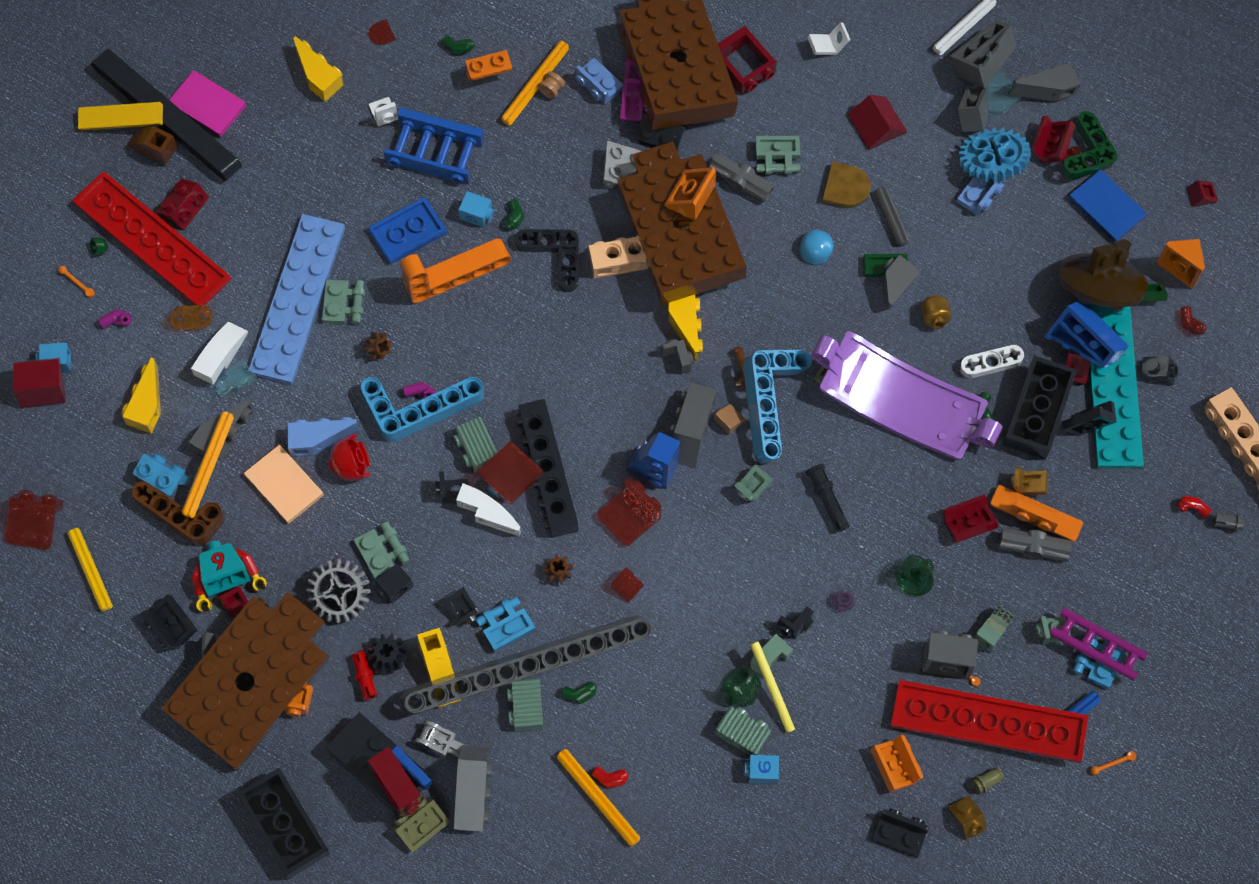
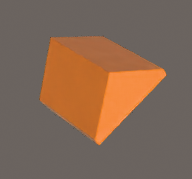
M713 167L684 170L664 205L668 209L696 220L716 185V170Z
M1200 239L1168 241L1156 264L1191 289L1195 287L1205 269Z

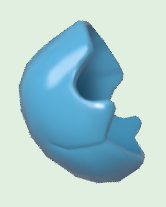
M819 229L808 231L799 245L801 258L813 265L826 263L833 252V239L828 233Z

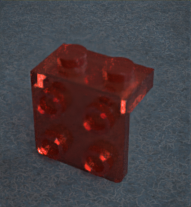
M628 478L623 483V491L598 512L599 520L625 546H630L661 519L662 511L658 500L654 497L650 498L645 493L644 486L639 481L634 482L631 478Z
M21 490L10 497L5 535L6 542L44 550L51 548L55 514L63 509L64 500L56 499L57 496L52 494L34 495V492L30 490Z

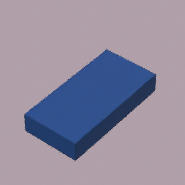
M397 745L392 750L393 754L406 773L423 790H426L431 785V779Z

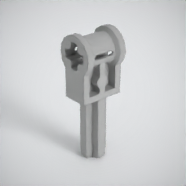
M425 720L423 723L424 728L414 743L446 758L448 753L459 757L462 745L464 744L454 740L456 734L431 721Z

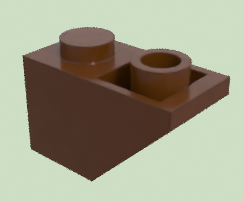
M155 126L139 128L128 144L132 149L164 165L169 162L177 150L174 136Z

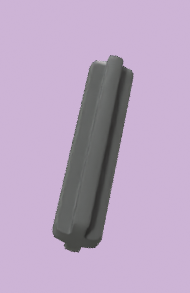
M886 186L877 188V198L897 245L903 246L908 244L909 237Z

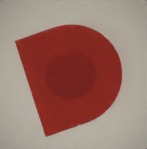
M386 19L373 24L369 29V38L375 44L384 45L396 40Z

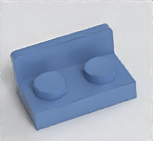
M595 58L583 67L580 65L575 67V79L578 84L589 89L591 95L605 105L623 90V84Z
M975 175L956 202L978 216L982 210L986 212L993 202L991 200L993 195L998 196L1005 186L1002 183L1003 180L997 178V181L994 182L993 178H990L985 182L983 177L976 180Z

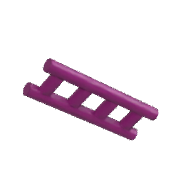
M1064 607L1060 616L1065 618V621L1060 630L1053 627L1050 636L1134 681L1138 673L1132 670V667L1137 658L1145 661L1148 653ZM1074 624L1087 630L1081 641L1068 635ZM1095 635L1108 642L1102 653L1090 647ZM1116 647L1129 653L1124 664L1110 658Z

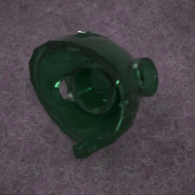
M912 554L905 557L899 568L894 571L897 585L909 595L923 596L933 587L934 565L931 559L925 560L920 556Z
M739 666L732 670L724 679L721 686V694L729 706L733 704L751 706L756 701L758 688L762 686V683L749 667Z

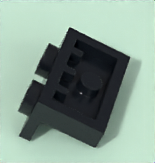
M1108 401L1075 413L1071 418L1062 421L1063 430L1080 436L1117 423L1114 402Z
M884 809L872 841L918 858L929 826L925 825V821L916 817L909 819L902 816V813L898 810Z

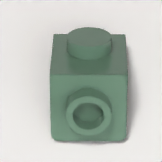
M754 465L740 482H736L734 486L738 489L737 494L745 501L748 499L756 501L774 480L758 465Z

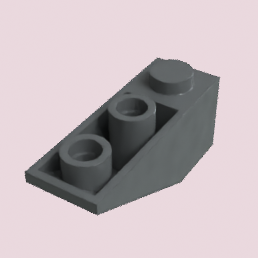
M1070 63L1062 66L1055 65L1046 71H1037L1028 77H1018L1013 81V85L1008 93L1013 96L1059 101L1074 96L1081 86V82Z
M247 399L225 411L231 413L234 419L219 454V459L225 455L231 440L234 441L238 437L243 423L248 422L252 417L253 407L250 400ZM221 414L201 424L189 441L192 451L204 457Z

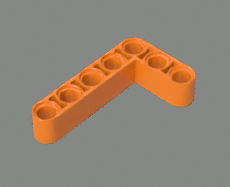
M499 238L426 269L418 255H409L401 260L400 268L403 284L412 302L419 303L507 265L512 258L502 239Z

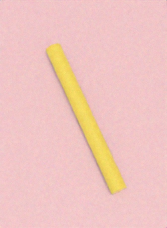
M759 641L750 644L786 733L793 731L795 727Z

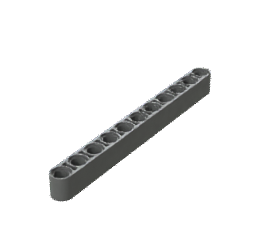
M633 615L408 688L402 695V702L406 709L412 713L435 708L643 640L650 635L652 630L651 624L642 616ZM643 622V629L635 633L634 626L636 623ZM621 629V636L613 640L612 633L614 630ZM598 636L599 643L595 647H590L589 642L591 638ZM574 643L577 644L575 653L568 654V646ZM549 651H554L555 656L553 660L545 661V654ZM531 658L533 661L532 665L527 669L522 668L523 661ZM506 665L510 666V672L506 676H500V669ZM479 674H488V678L484 683H477ZM457 681H465V686L462 690H454V685ZM435 688H442L443 692L440 697H431V693ZM411 696H420V700L416 705L408 704Z

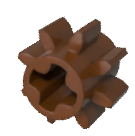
M371 332V336L364 338L363 350L369 352V358L383 360L384 355L391 353L390 344L392 341L386 339V333L380 332L378 334L377 332Z
M555 554V559L552 561L546 560V564L550 568H546L544 573L545 575H551L550 583L555 580L563 585L565 578L571 579V574L568 571L573 570V564H567V556L558 558V555ZM560 567H563V571L558 570V572H555V568L559 569Z

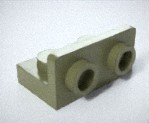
M422 797L421 804L419 805L420 809L409 817L406 814L402 817L400 815L397 816L393 821L394 824L391 826L392 830L397 833L412 853L450 823L436 802L430 797Z

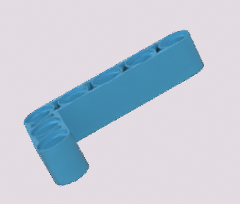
M759 350L748 356L743 362L753 452L755 459L761 464H767L777 459L782 453L773 375H796L809 368L812 358L805 350ZM775 359L778 360L780 366L776 364ZM754 360L758 361L759 367L755 364ZM757 381L762 385V389L759 388ZM760 403L764 406L765 411L761 409ZM763 426L767 428V433L764 432ZM765 448L770 451V456L766 453Z
M369 377L361 383L363 399L382 437L388 442H395L480 403L484 398L482 381L477 377H470L395 411L378 379ZM370 388L377 389L375 393H367V390ZM471 388L479 389V391L474 394L468 392ZM452 397L459 399L455 403L448 402V399ZM379 407L387 408L382 413L376 411ZM430 407L438 408V410L433 413L427 411ZM410 416L417 417V420H415L414 422H408L407 418ZM389 426L397 427L392 432L386 431V428Z

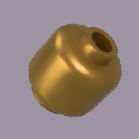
M931 295L922 302L920 308L923 322L926 326L941 329L950 322L952 316L949 302L946 298L940 295Z

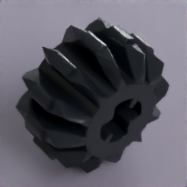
M392 633L388 639L385 638L384 634L380 635L381 641L373 639L372 643L374 646H370L367 649L370 653L367 658L369 662H373V669L376 670L380 667L382 674L386 672L387 668H389L391 673H394V666L402 669L401 661L407 660V655L404 654L407 651V647L402 645V639L397 638L394 640V634ZM389 650L390 656L385 657L384 651Z

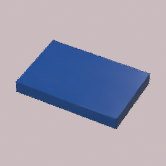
M1101 169L1069 196V199L1113 242L1122 238L1147 216V213Z
M426 197L415 201L368 227L370 235L390 265L447 234V229Z

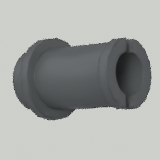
M1216 512L1214 527L1234 529L1235 532L1243 530L1245 517L1240 516V514L1229 515Z

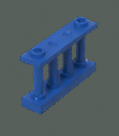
M400 108L398 122L402 129L394 151L384 150L385 162L393 167L401 166L450 179L457 184L465 183L469 185V171L465 170L472 148L474 146L482 147L483 129ZM413 129L423 132L415 156L402 153L410 130ZM431 135H438L444 138L436 162L423 159ZM454 140L465 143L457 167L444 164L451 143Z

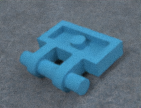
M517 596L510 600H503L501 605L492 610L487 609L483 611V615L475 619L479 627L486 623L490 625V627L483 630V634L494 652L536 630L524 608L517 612L513 609L520 605ZM504 613L508 615V617L499 622L495 620V618Z
M1095 635L1090 647L1102 653L1108 642L1104 640L1103 644L1098 643V636ZM1116 647L1110 658L1121 663L1126 651ZM1083 653L1076 656L1074 660L1075 666L1072 670L1078 675L1082 674L1083 669L1090 671L1086 680L1107 690L1110 688L1117 673L1096 660L1095 662L1090 661L1089 657Z

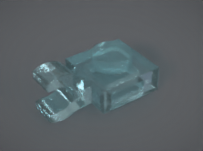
M242 359L224 372L227 378L218 382L215 387L217 388V393L222 398L232 388L235 387L239 392L257 380V378Z

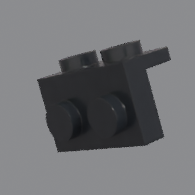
M644 113L635 139L656 146L674 142L678 152L687 126L679 125L651 130L647 115Z
M166 595L151 610H144L141 613L145 619L146 626L155 632L158 636V642L167 649H179L198 631L172 595Z

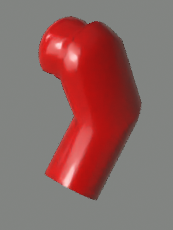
M1185 495L1177 502V507L1182 512L1192 508L1204 519L1212 512L1198 497Z
M600 766L591 774L607 788L622 786L629 778L627 771L624 769L607 773Z

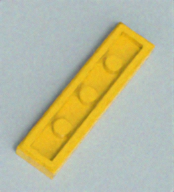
M161 102L78 108V129L81 131L163 125V104Z

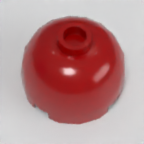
M355 434L339 439L332 446L330 459L328 460L331 471L336 472L340 478L347 481L362 480L370 475V472L366 473V466H370L368 453L363 442L358 443L354 439L358 437Z

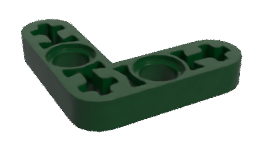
M1089 111L1081 112L1075 120V126L1089 151L1065 159L1060 166V172L1067 179H1075L1098 172L1100 169H1108L1112 167L1118 158L1115 148L1096 116ZM1091 136L1098 137L1101 143L1094 142ZM1084 159L1091 160L1094 166H1088Z

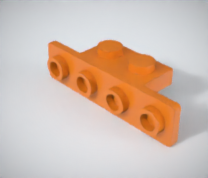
M998 485L990 503L994 508L1071 542L1076 541L1083 525V521L1002 485Z

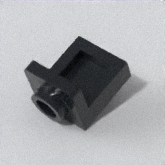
M1170 356L1143 357L1141 371L1143 381L1165 380L1169 385H1174L1175 377L1178 376V366Z
M464 587L444 598L459 624L462 622L465 625L469 624L477 618L476 614L480 612Z
M806 606L793 623L781 616L777 623L780 632L787 637L792 636L796 639L803 630L807 632L813 625L814 611Z

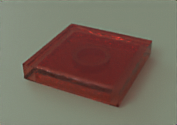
M511 441L478 471V475L510 505L543 474V470Z

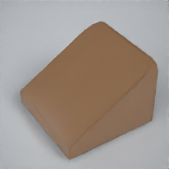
M731 404L714 414V420L729 435L746 421Z

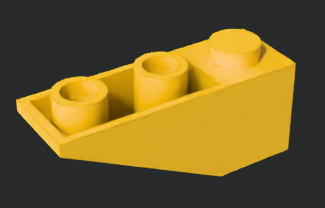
M295 36L293 38L295 49L309 88L326 102L343 86L342 73L336 66L332 67L329 65L322 54H316L305 40L301 41Z
M692 295L668 303V319L679 338L684 340L687 350H691L694 361H698L699 353L703 352L702 339H698V332H701V318L697 319L696 312L700 311V299Z
M150 358L148 364L143 366L141 371L142 377L139 383H136L132 389V398L129 403L125 404L122 410V417L126 425L152 434L161 415L158 366L154 358Z
M440 628L417 634V644L429 680L432 681L454 674ZM455 683L454 690L459 691L457 683ZM435 688L433 690L435 698L441 696L442 688ZM461 699L456 700V701H453V702H450V703H447V704H444V705H441V706H438V707L440 708V707H443V706H446V705H449V704H453V703L459 702V701H461Z

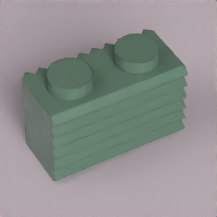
M481 417L455 427L456 435L453 437L457 447H462L465 452L462 457L467 468L471 467L475 473L499 463V455Z
M540 678L512 682V687L507 688L508 702H513V710L509 711L510 725L515 726V732L543 730Z
M730 706L715 729V735L750 756L759 754L769 738L771 730L768 729L769 726L760 719L754 721L744 709L740 707L734 709Z

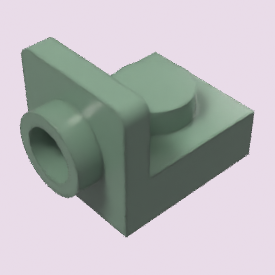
M1040 616L1037 624H1035V632L1037 638H1041L1042 645L1061 642L1050 636V632L1053 627L1060 630L1065 618L1059 616L1046 619V616Z

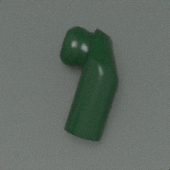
M512 199L508 202L511 214L504 221V225L508 230L518 228L524 219V213L517 199Z

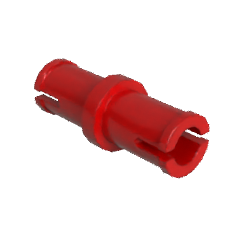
M359 651L357 652L358 656L354 653L351 655L356 670L355 679L359 682L363 695L362 698L368 701L371 700V695L374 699L378 694L372 679L374 677L373 670L369 668L366 652Z

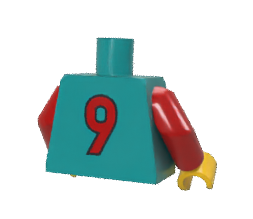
M212 541L207 545L208 551L199 555L200 562L196 564L192 574L195 594L199 597L196 606L201 612H203L201 608L203 602L208 603L210 611L213 608L212 602L206 598V593L208 597L249 582V577L253 579L252 587L255 592H259L255 586L257 582H262L265 588L267 586L266 580L263 577H259V570L251 555L240 549H234L229 543L221 545L219 541Z

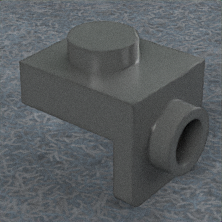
M670 340L663 344L662 356L676 355L681 375L690 373L691 364H694L691 350L687 351L684 340Z

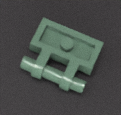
M756 136V159H765V164H756L757 173L765 172V175H772V172H785L786 175L792 174V172H800V163L792 164V159H800L799 136ZM772 159H784L785 164H772Z
M326 280L322 316L323 324L345 325L346 317H352V324H360L364 313L362 300L365 298L366 292L364 281H355V288L349 289V281ZM348 299H354L352 307H347Z
M389 522L381 524L384 533L380 536L373 529L353 539L375 580L394 566L393 562L399 559L402 565L410 562L406 547L401 545L397 538V531L391 527ZM389 542L393 551L387 553L383 544Z

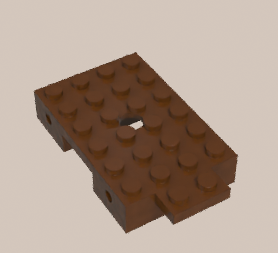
M635 0L637 8L619 11L617 29L627 59L634 60L642 84L640 98L651 130L734 117L738 99L702 0ZM682 52L685 54L686 60L678 63L676 59L670 57V54Z
M670 142L632 154V161L637 174L618 179V193L631 227L637 232L647 259V269L661 305L745 279L747 266L715 187L696 220L668 209L664 205L684 170L707 168L702 153L680 160L674 142ZM678 217H686L690 221L688 229L681 231L673 226V221Z
M289 592L283 596L273 610L253 596L161 709L231 766L239 770L269 734L268 730L298 693H302L330 658L328 654L310 641L325 621ZM241 673H250L254 678V686L249 691H240L236 686V678Z

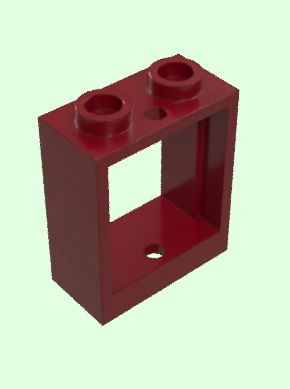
M743 26L718 43L732 85L741 95L747 91H753L763 80L767 81L774 76L776 60L746 26ZM747 44L764 65L743 78L726 57Z
M387 747L368 760L370 771L399 815L402 817L406 814L409 817L420 809L421 795L391 749Z

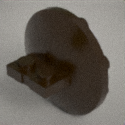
M1127 239L1095 247L1092 253L1070 255L1060 263L1058 269V279L1062 284V289L1076 296L1080 303L1110 307L1117 311L1122 310L1123 307L1138 305L1146 295L1148 284L1144 275L1126 262L1132 244Z

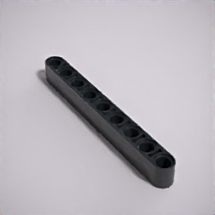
M107 48L91 62L95 71L133 104L161 102L163 104V125L159 126L167 133L173 135L176 141L223 181H228L242 168L241 162L230 151L110 49Z

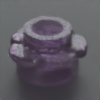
M840 589L833 596L832 603L837 610L841 612L848 611L855 605L854 595L851 591Z

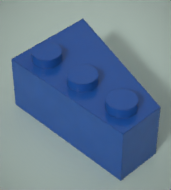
M1079 301L1068 305L1044 336L1049 340L1053 339L1061 343L1062 347L1066 349L1070 348L1080 353L1079 356L1102 368L1117 362L1129 347L1087 304L1080 303Z
M658 432L648 442L645 441L642 446L636 448L626 471L648 480L654 487L667 489L678 467L680 441Z

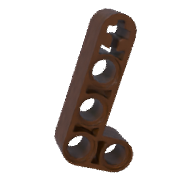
M141 481L132 488V496L140 508L194 546L202 547L206 545L224 523L225 517L222 509L215 502L204 504L193 518H188L182 514V506L151 484ZM148 494L151 501H149V499L144 495ZM160 505H167L165 510L157 511ZM212 512L218 513L217 517L213 519L207 518ZM179 517H184V518H185V520H184L183 523H181V524H176V523H175V521H176L177 518H179ZM203 530L201 536H193V533L195 531Z

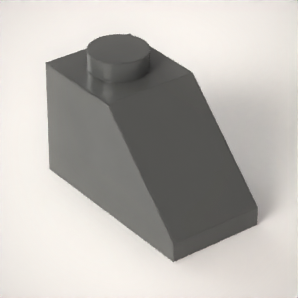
M979 86L966 87L958 108L962 132L970 131L975 133L984 131L988 120V86L985 89Z
M901 255L896 260L892 257L884 266L887 270L883 275L885 303L888 309L893 306L920 273L918 269Z

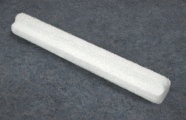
M982 0L934 44V52L942 55L996 5V0Z

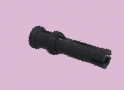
M818 464L808 469L806 475L810 476L815 486L814 492L820 495L836 532L845 531L850 525L832 490L834 484L832 481H829L826 475L825 465Z

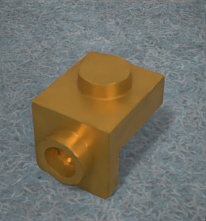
M1015 467V475H1012L1011 478L1012 487L1024 496L1047 495L1049 473L1046 470L1023 471L1021 467Z
M970 796L948 807L950 814L961 826L963 835L967 840L987 829L983 812Z

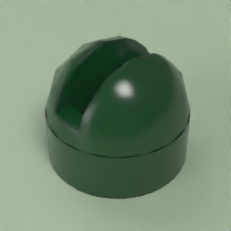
M99 237L91 238L89 242L91 254L93 256L105 254L108 250L106 240Z

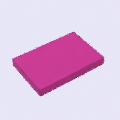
M194 70L169 99L193 121L220 138L247 106L245 101Z

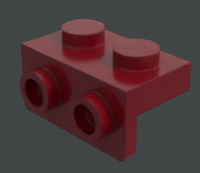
M1042 116L1032 145V154L1041 163L1063 162L1075 124L1071 120L1052 122L1048 116Z
M181 178L167 198L162 201L156 213L161 218L174 221L180 229L185 230L209 199V196L198 183Z
M985 495L972 498L943 510L944 526L955 543L998 528V521L988 508Z

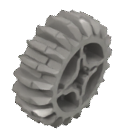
M337 559L336 567H334L331 560L327 561L328 569L323 564L319 565L322 573L312 572V575L317 580H308L309 584L314 585V589L309 588L306 590L307 593H314V597L308 598V602L316 601L317 604L312 607V610L315 611L320 607L322 610L318 616L322 617L325 613H328L327 621H331L333 615L336 616V623L341 622V615L344 616L346 622L350 621L349 613L351 612L356 618L358 616L356 608L361 611L365 610V607L360 602H369V598L363 597V593L371 592L370 589H363V585L369 584V580L361 581L360 578L365 575V572L362 571L357 575L355 572L359 566L355 565L352 569H349L351 562L348 560L345 562L344 567H342L341 559ZM336 571L347 573L355 582L344 584L341 582ZM330 574L331 586L329 590L320 593L323 579ZM337 584L339 588L350 587L341 593L342 597H339L338 594L328 595V593L333 592V589H336L334 586ZM357 589L356 600L348 608L346 596L348 592ZM323 599H335L341 610L331 609L323 602Z

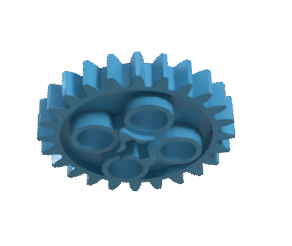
M995 127L990 132L986 128L984 133L976 132V137L969 135V141H963V146H960L959 152L960 167H963V171L969 172V177L976 175V180L983 177L985 182L990 178H993L994 182L997 181V178L1005 181L1006 176L1013 179L1014 173L1021 174V169H1026V164L1030 163L1031 157L1029 142H1026L1025 137L1020 138L1019 132L1013 135L1012 129L1005 132L1004 128L997 131Z

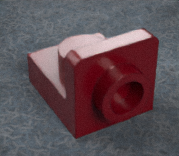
M1069 351L1066 366L1077 370L1074 382L1086 384L1090 361L1079 356L1080 353L1076 351Z

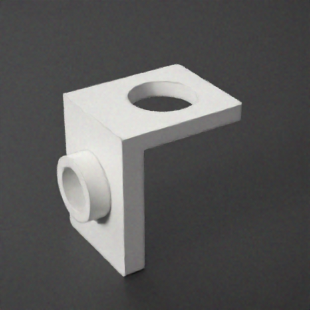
M839 23L829 35L809 34L807 37L815 55H837L850 41L844 23ZM839 31H841L843 36L841 43L837 41Z
M389 97L369 104L378 127L398 120L395 102L391 103Z

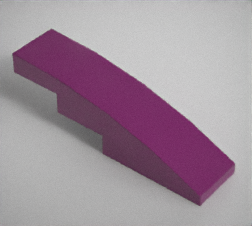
M626 60L620 120L641 122L643 115V104L640 98L642 84L634 60Z

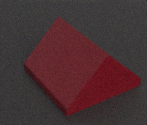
M868 95L848 114L849 119L868 150L907 133L906 128L885 96Z
M60 358L13 363V392L20 408L67 402Z

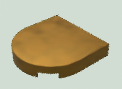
M832 161L822 203L843 208H853L865 202L871 188L869 177L858 167Z

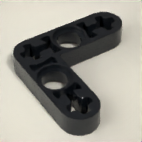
M523 229L516 233L515 246L522 252H559V287L562 291L568 293L577 289L579 280V237L575 231L569 229ZM549 236L553 239V242L550 245H544L540 242L541 239ZM523 237H527V244H522ZM534 237H537V245H534ZM556 237H559V245H556V244H557V238H556ZM568 237H570L572 240L571 244H567L566 242ZM568 256L574 258L575 262L569 266L565 265L562 262V260ZM566 272H571L570 285H566Z

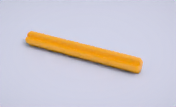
M564 41L557 43L501 116L503 123L508 126L512 125L538 91V84L545 80V75L549 71L552 72L569 50L567 43Z
M223 411L217 422L182 509V514L188 518H193L196 514L234 417L231 413Z
M567 749L562 750L557 755L559 762L627 844L631 847L637 844L640 836Z

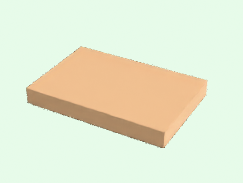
M280 444L244 472L245 477L288 524L324 496L320 488Z

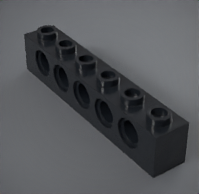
M541 399L518 405L519 413H516L515 416L518 427H523L524 434H521L523 447H528L529 454L526 455L528 467L534 469L535 475L531 476L534 489L539 488L540 496L537 497L540 510L545 511L546 517L543 518L545 531H550L552 538L579 532L576 513L546 401ZM532 424L541 426L538 430L529 428ZM537 445H544L546 449L538 451L535 447ZM544 465H548L552 469L548 472H544L540 468ZM554 486L557 488V491L549 493L546 491V488ZM555 507L563 509L559 514H554L551 510Z

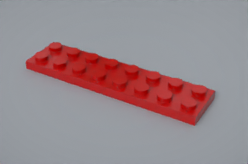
M103 171L72 200L77 208L198 309L201 310L232 280L228 273L106 172Z
M899 680L891 727L1081 763L1089 715Z

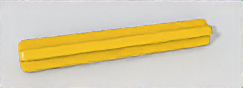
M79 528L71 529L68 531V536L99 609L102 612L110 610L113 605Z

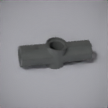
M721 153L715 155L709 168L713 167L716 170L718 176L727 180L734 190L738 192L745 191L762 202L767 201L774 190L775 185L756 175L752 167L745 163L738 164Z
M1002 528L999 539L1000 549L1020 552L1025 557L1031 559L1046 557L1068 562L1072 547L1071 541L1049 537L1046 533L1038 530L1023 532Z

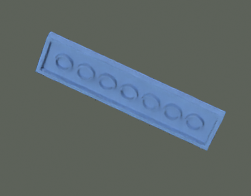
M302 214L248 370L249 375L293 385L325 290L326 280L329 278L345 231V224Z

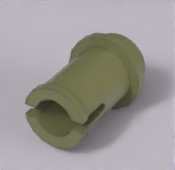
M995 767L982 776H975L972 784L978 793H986L988 788L1004 781L1005 778L1002 771Z

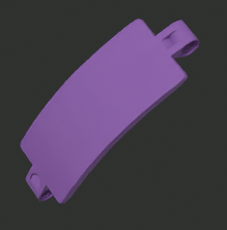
M851 331L845 334L840 346L836 340L825 335L820 336L811 354L813 360L828 369L819 387L823 393L873 423L950 458L960 460L970 442L983 447L993 448L1002 430L1000 423L989 418L981 419L988 405L987 400L904 363Z

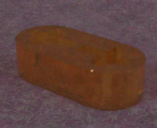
M206 305L178 306L171 311L169 321L177 329L205 328L212 323L213 311ZM200 313H204V316H207L206 320H202L199 317ZM177 314H181L184 318L183 321H179V318H176Z

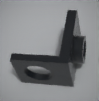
M444 471L439 472L440 481H435L436 495H441L442 503L456 502L457 497L451 494L453 486H462V483L469 486L468 479L445 480Z

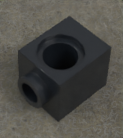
M398 563L375 580L377 594L384 601L388 599L391 604L413 588L412 579Z

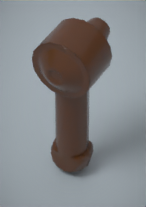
M735 347L733 352L741 375L734 383L736 387H742L746 390L743 370L745 356L742 347Z

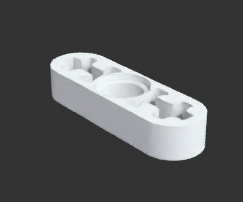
M1010 345L966 356L961 362L960 373L964 377L971 379L1016 368L1022 363L1024 352L1021 347ZM1011 352L1013 355H1018L1016 360L1009 357ZM986 358H996L998 365L994 367L989 366L986 363ZM968 363L971 366H975L973 371L970 368H966Z

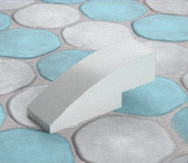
M227 322L211 339L191 368L193 375L214 385L223 368L227 369L246 338L248 331Z
M462 483L456 499L458 507L476 512L475 521L477 523L518 537L520 536L519 524L498 502L478 489Z

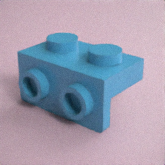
M154 453V455L143 454L133 474L168 496L174 494L178 485H187L191 477L184 474L186 472L184 468L176 464L171 466L166 463L167 459L158 453Z

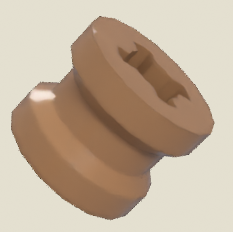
M551 71L545 75V80L538 84L539 90L551 99H555L558 95V90L565 86L564 80L558 74Z

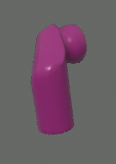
M115 309L97 320L104 329L111 324L128 326L132 321V317L128 312Z
M424 382L403 387L405 398L417 395L424 399L436 393L434 388Z

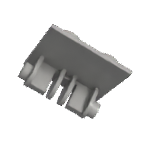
M606 141L603 184H605L606 188L611 189L615 184L618 185V179L637 174L632 161V154L641 152V150Z

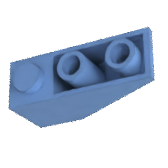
M343 417L339 420L330 421L329 419L322 418L313 422L295 420L293 423H288V450L290 456L315 455L332 446L339 439L359 431L357 419Z

